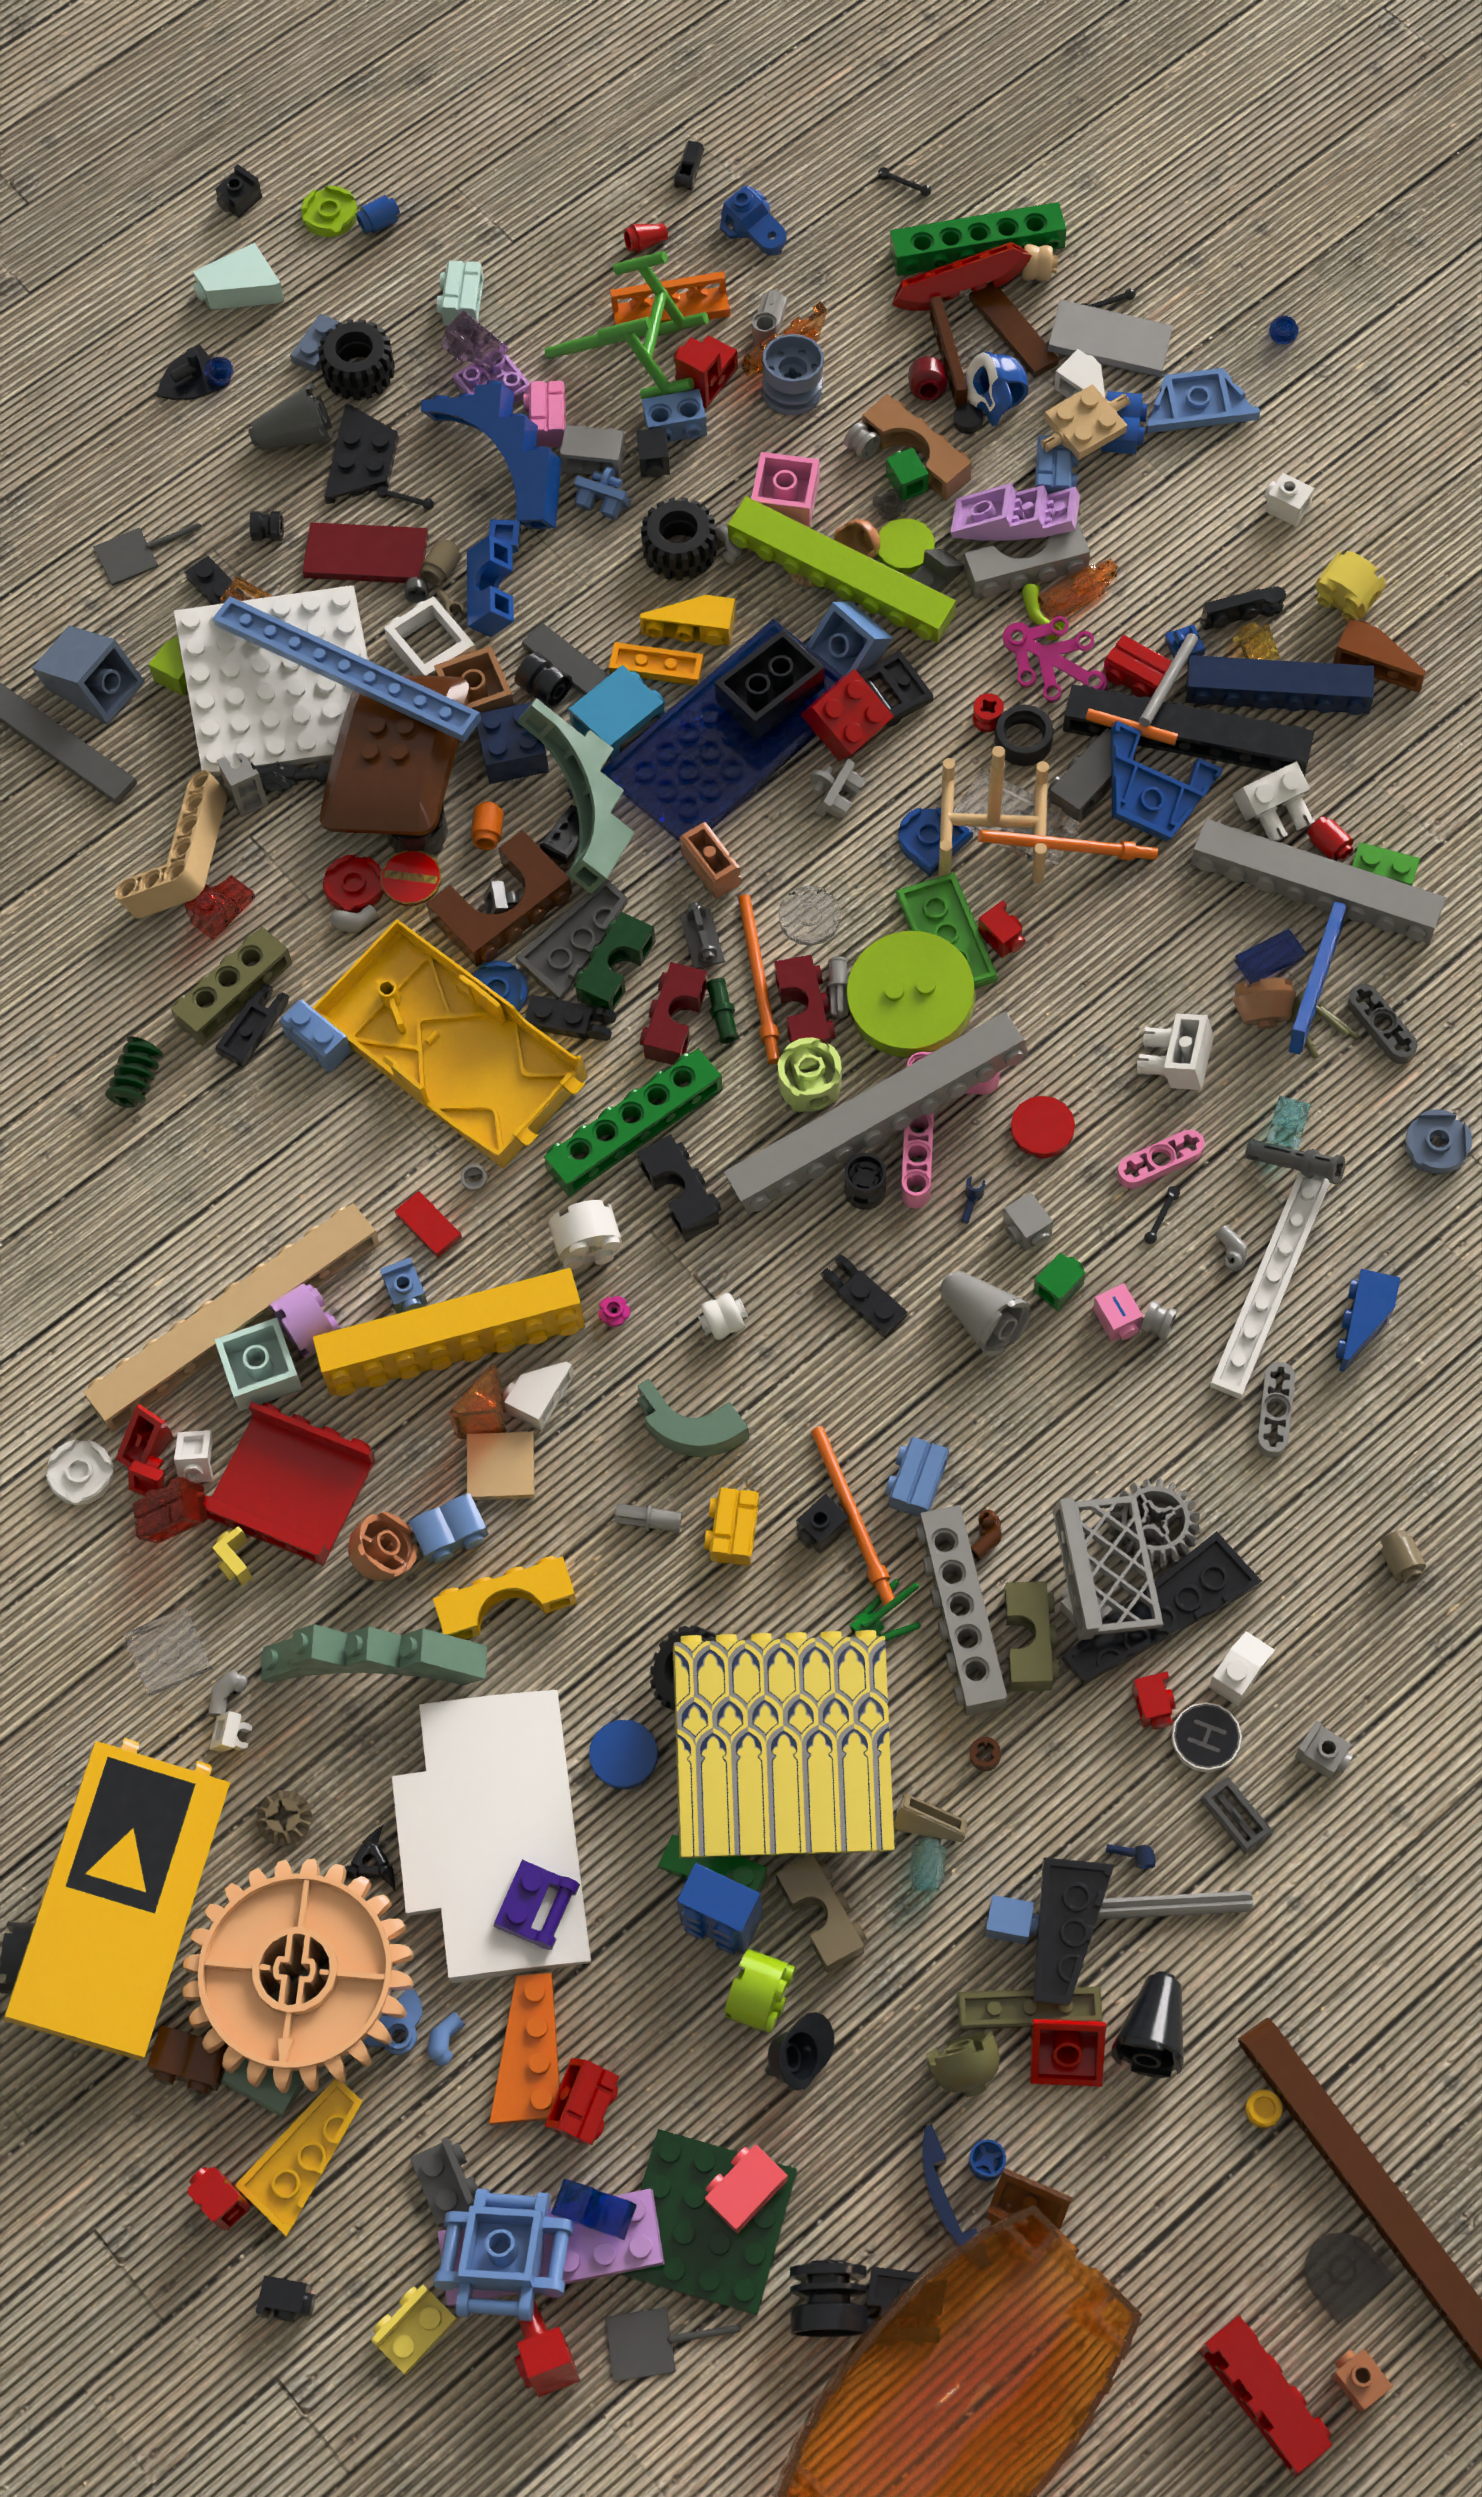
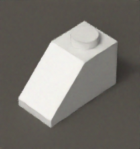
M1077 349L1056 370L1054 389L1069 398L1093 384L1105 398L1101 364L1093 356Z
M563 1362L521 1374L516 1383H510L504 1393L503 1400L507 1414L542 1431L574 1377L572 1364Z
M1245 1632L1230 1649L1212 1676L1209 1688L1238 1707L1275 1650L1248 1632Z

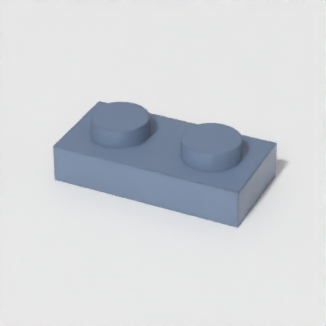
M320 313L291 353L292 363L317 373L321 367L318 347L321 346L320 340L322 337H327V330L330 328L335 329V324L340 322Z

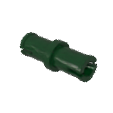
M724 978L711 979L706 983L712 1006L709 1011L711 1018L715 1019L719 1042L722 1044L735 1042L739 1039L733 1017L735 1007L733 1003H730L726 981Z

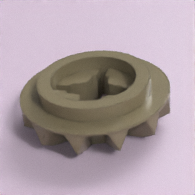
M278 1790L270 1796H265L263 1803L257 1808L256 1825L263 1838L272 1844L279 1846L294 1844L306 1835L311 1826V1808L306 1799L293 1790ZM280 1805H283L287 1813L295 1814L287 1819V1830H284L279 1820H273L274 1817L280 1814Z

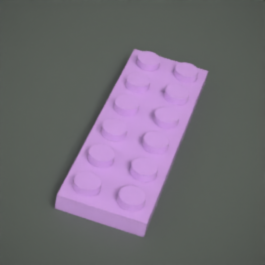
M651 2188L550 2209L547 2217L566 2218L575 2223L573 2236L568 2239L562 2278L565 2284L665 2265L654 2194ZM466 2228L461 2230L454 2271L459 2269ZM446 2230L438 2231L441 2256ZM544 2234V2252L540 2277H548L554 2241L553 2234ZM459 2288L445 2290L447 2306H456ZM473 2289L472 2298L495 2299L520 2294L521 2292Z

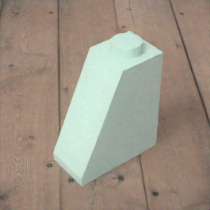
M255 243L193 271L196 280L193 289L200 301L205 300L211 310L276 304L285 301L280 281Z

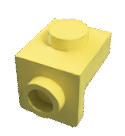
M238 1526L234 1530H227L222 1533L212 1548L221 1561L218 1568L229 1581L235 1578L243 1586L253 1577L247 1566L235 1554V1551L248 1541L244 1532Z

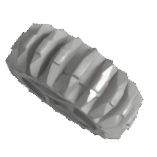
M1146 1478L1143 1480L1142 1489L1136 1483H1133L1130 1486L1131 1493L1122 1490L1119 1497L1136 1495L1145 1539L1152 1540L1157 1545L1146 1544L1151 1568L1153 1562L1158 1561L1159 1567L1163 1569L1166 1567L1167 1559L1175 1565L1179 1562V1555L1187 1556L1190 1553L1189 1547L1196 1546L1197 1539L1194 1535L1199 1534L1201 1527L1196 1524L1200 1519V1513L1192 1511L1196 1505L1194 1500L1184 1502L1187 1497L1186 1490H1182L1178 1494L1174 1492L1176 1488L1174 1482L1167 1489L1162 1487L1163 1480L1161 1478L1157 1480L1156 1486H1151L1150 1481ZM1152 1502L1162 1503L1168 1507L1159 1508ZM1128 1506L1114 1507L1113 1510L1115 1512L1109 1515L1126 1526L1128 1524L1127 1516L1130 1513ZM1179 1518L1182 1532L1171 1542L1168 1527L1173 1525L1174 1520ZM1149 1520H1152L1155 1524L1160 1522V1528H1157L1155 1524L1148 1525ZM1113 1526L1109 1528V1534L1117 1536L1114 1539L1115 1542L1121 1532ZM1125 1535L1116 1545V1547L1125 1546L1122 1551L1128 1556L1131 1554L1135 1556L1138 1552L1136 1543Z

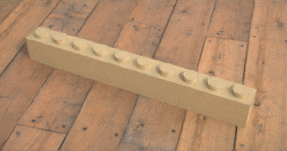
M354 1203L348 1207L339 1208L331 1215L328 1221L320 1226L317 1225L310 1228L302 1239L295 1244L283 1247L277 1256L268 1263H261L256 1266L248 1277L240 1282L230 1284L218 1298L203 1303L197 1312L188 1319L176 1322L168 1333L159 1339L150 1340L138 1354L132 1358L128 1357L120 1361L111 1373L105 1377L102 1376L93 1380L89 1384L88 1389L83 1391L84 1395L112 1433L131 1419L137 1405L140 1404L147 1408L217 1359L220 1355L214 1339L275 1318L273 1314L275 1311L270 1308V1303L303 1283L306 1286L311 1284L313 1288L319 1287L380 1244L376 1230Z

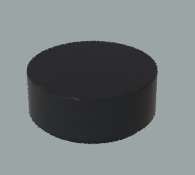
M970 403L960 405L954 411L953 423L955 428L964 434L977 432L983 423L982 410Z

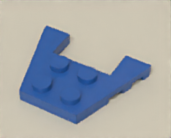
M1117 720L1111 727L1112 817L1167 842L1185 822L1214 781L1219 778L1223 768L1198 758L1194 761L1188 782L1185 784L1133 760L1142 731Z

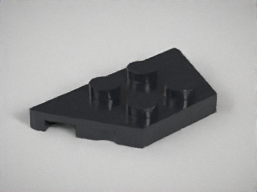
M345 404L324 496L326 504L336 503L335 498L347 494H352V497L365 494L367 491H376L377 487L381 485L389 487L399 441L398 432L350 404Z

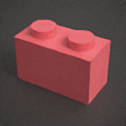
M757 2144L750 2150L744 2147L731 2161V2164L734 2166L725 2177L721 2174L717 2175L705 2189L709 2193L705 2197L706 2204L736 2234L751 2221L788 2181V2175Z

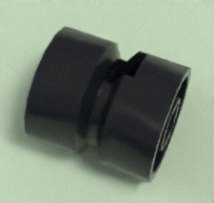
M533 652L523 660L514 678L515 684L527 693L534 694V698H537L548 708L557 706L568 694L572 684V677L560 668L553 667V663L539 652Z
M861 1153L855 1155L845 1166L844 1194L847 1201L853 1207L860 1210H870L881 1204L886 1196V1167L884 1162L873 1154Z

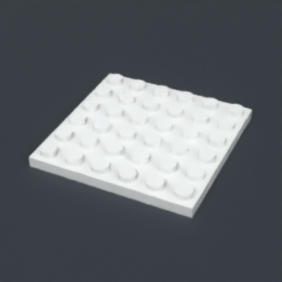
M354 585L241 601L368 660ZM223 604L174 610L201 770L209 771L213 777L222 776L217 760L225 757L230 762L231 767L236 769L242 765L239 761L238 753L244 754L250 764L252 762L254 766L260 768L272 766L277 761L282 766H289L291 764L298 765L332 760L343 718L353 691L352 689L215 626L212 618Z

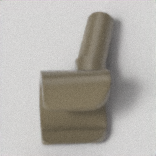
M438 588L436 593L444 603L449 615L454 619L451 612L459 611L461 616L464 617L463 604L459 601L450 600L443 589Z

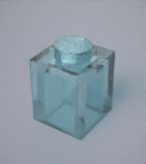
M1279 1095L1267 1140L1298 1148L1311 1104Z

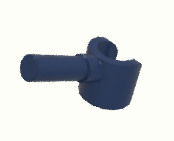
M972 1176L966 1181L965 1195L967 1200L961 1222L965 1224L969 1223L976 1201L983 1198L985 1191V1180L982 1181L980 1188L975 1189L971 1187Z
M1107 1844V1853L1136 1857L1137 1868L1150 1869L1155 1867V1854L1148 1845L1127 1848Z

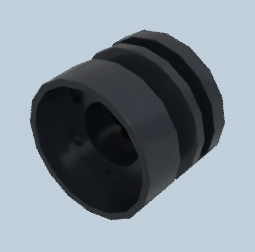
M816 2260L807 2264L790 2267V2279L806 2281V2284L790 2286V2294L807 2298V2304L790 2308L791 2335L803 2337H849L868 2334L867 2307L850 2303V2297L867 2293L866 2285L850 2283L853 2280L866 2278V2266L851 2264L842 2260Z

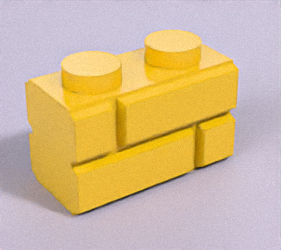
M721 1487L718 1490V1497L711 1498L709 1518H714L713 1530H706L704 1550H710L711 1561L744 1566L751 1565L759 1509V1493L756 1491H738L737 1489Z

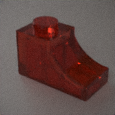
M230 875L226 880L214 887H209L205 884L201 894L195 899L188 901L184 906L191 924L214 940L255 899V895L251 889Z

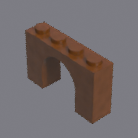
M523 830L498 848L501 864L525 888L522 899L514 908L500 914L479 912L470 906L451 885L426 903L429 918L476 967L483 962L491 961L501 948L508 943L517 941L523 931L532 924L540 923L549 911L556 906L566 903L572 894L570 878Z

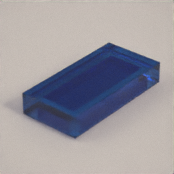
M1288 928L1236 955L1234 961L1248 982L1252 984L1305 958L1306 952Z

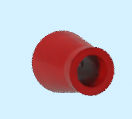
M664 223L630 224L629 228H625L623 233L628 251H635L636 253L668 239V231Z

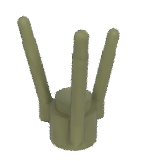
M1305 992L1299 994L1294 1000L1292 1009L1294 1015L1290 1018L1293 1024L1295 1023ZM1318 1002L1311 1024L1321 1017L1342 1035H1350L1354 1039L1359 1038L1358 1033ZM1308 1035L1305 1044L1312 1057L1318 1058L1319 1055Z

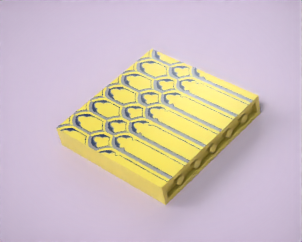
M875 1630L855 1631V1637H841L840 1631L821 1632L820 1638H807L805 1632L786 1633V1639H772V1634L758 1633L751 1634V1640H737V1635L723 1634L716 1635V1641H702V1636L688 1635L681 1636V1642H674L673 1664L680 1858L883 1852L895 1850L885 1636H876Z

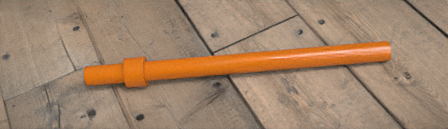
M981 829L978 832V842L1033 848H1035L1036 844L1043 843L1047 846V849L1118 856L1120 860L1130 861L1134 858L1156 860L1158 857L1157 847L1138 846L1135 842L1121 841L1118 844Z
M744 894L738 897L761 1021L759 1034L761 1042L765 1044L768 1063L774 1065L778 1064L780 1057L777 1044L780 1037L778 1026L773 1022L750 895Z
M822 1426L816 1427L811 1431L842 1508L849 1516L850 1527L868 1567L866 1574L871 1586L876 1587L883 1606H885L895 1598L888 1582L890 1580L886 1566L881 1565L826 1432Z

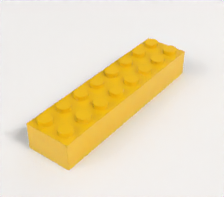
M571 1268L316 1335L313 1336L321 1373L330 1396H347L354 1393L356 1389L367 1386L371 1388L380 1387L389 1380L400 1377L402 1379H410L418 1376L422 1371L430 1369L444 1370L449 1368L452 1363L459 1361H477L485 1354L493 1352L507 1353L514 1350L516 1346L526 1343L531 1345L540 1344L549 1337L556 1335L570 1336L577 1333L579 1329L585 1328V1323Z

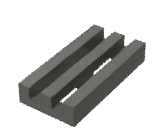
M1229 1777L1200 1799L1245 1855L1273 1833V1830ZM1226 1788L1261 1831L1259 1834L1253 1831L1221 1791ZM1215 1797L1250 1839L1248 1842L1212 1798Z

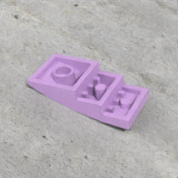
M1012 483L960 497L956 499L950 533L952 538L1009 541L1048 537L1075 531L1080 495L1076 486L1048 494L1044 485L1015 492Z

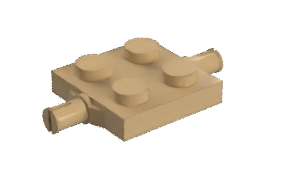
M1092 384L1048 409L1044 413V420L1053 429L1054 434L1041 441L1042 448L1045 449V452H1049L1061 444L1080 460L1125 434L1128 425L1119 416L1117 411L1130 405L1128 396L1126 397V394H1122L1118 398L1108 401Z

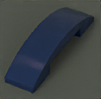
M930 2124L925 2126L922 2165L925 2185L933 2210L954 2245L973 2264L985 2270L990 2267L991 2262L978 2231L974 2228L962 2234L935 2170L936 2167L946 2163V2156L934 2128Z

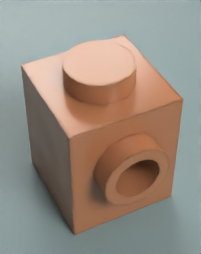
M1350 2349L1334 2362L1338 2370L1331 2377L1359 2413L1367 2409L1393 2387L1365 2349L1357 2355Z

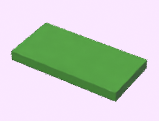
M955 872L896 890V898L909 930L935 934L953 944L963 954L970 966L974 980V989L998 981V975Z

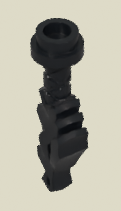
M279 761L265 768L254 766L251 762L253 770L257 769L263 788L272 792L284 791L285 788L291 789L292 785H298L297 781L317 779L320 785H326L330 770V764H324V762H318L319 766H316V768L297 770L292 764L282 766Z

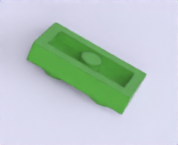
M1359 842L1352 866L1412 886L1420 858Z

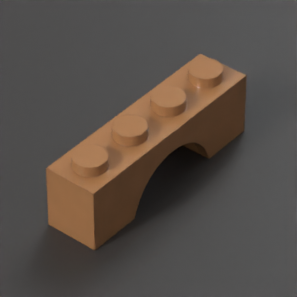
M886 394L862 414V422L868 426V430L876 432L881 437L879 447L882 449L892 446L913 447L926 458L927 464L925 468L929 473L928 487L947 501L971 480L972 462L964 452H959L952 447L943 435H938L931 430L923 419L915 417L910 413L902 402L895 401Z

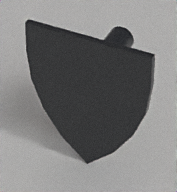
M199 344L189 348L167 368L160 381L157 397L171 400L196 399L229 385V382Z

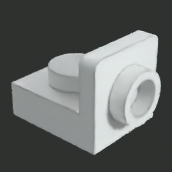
M211 1430L178 1432L174 1462L181 1484L212 1481L213 1473L210 1459L213 1438Z

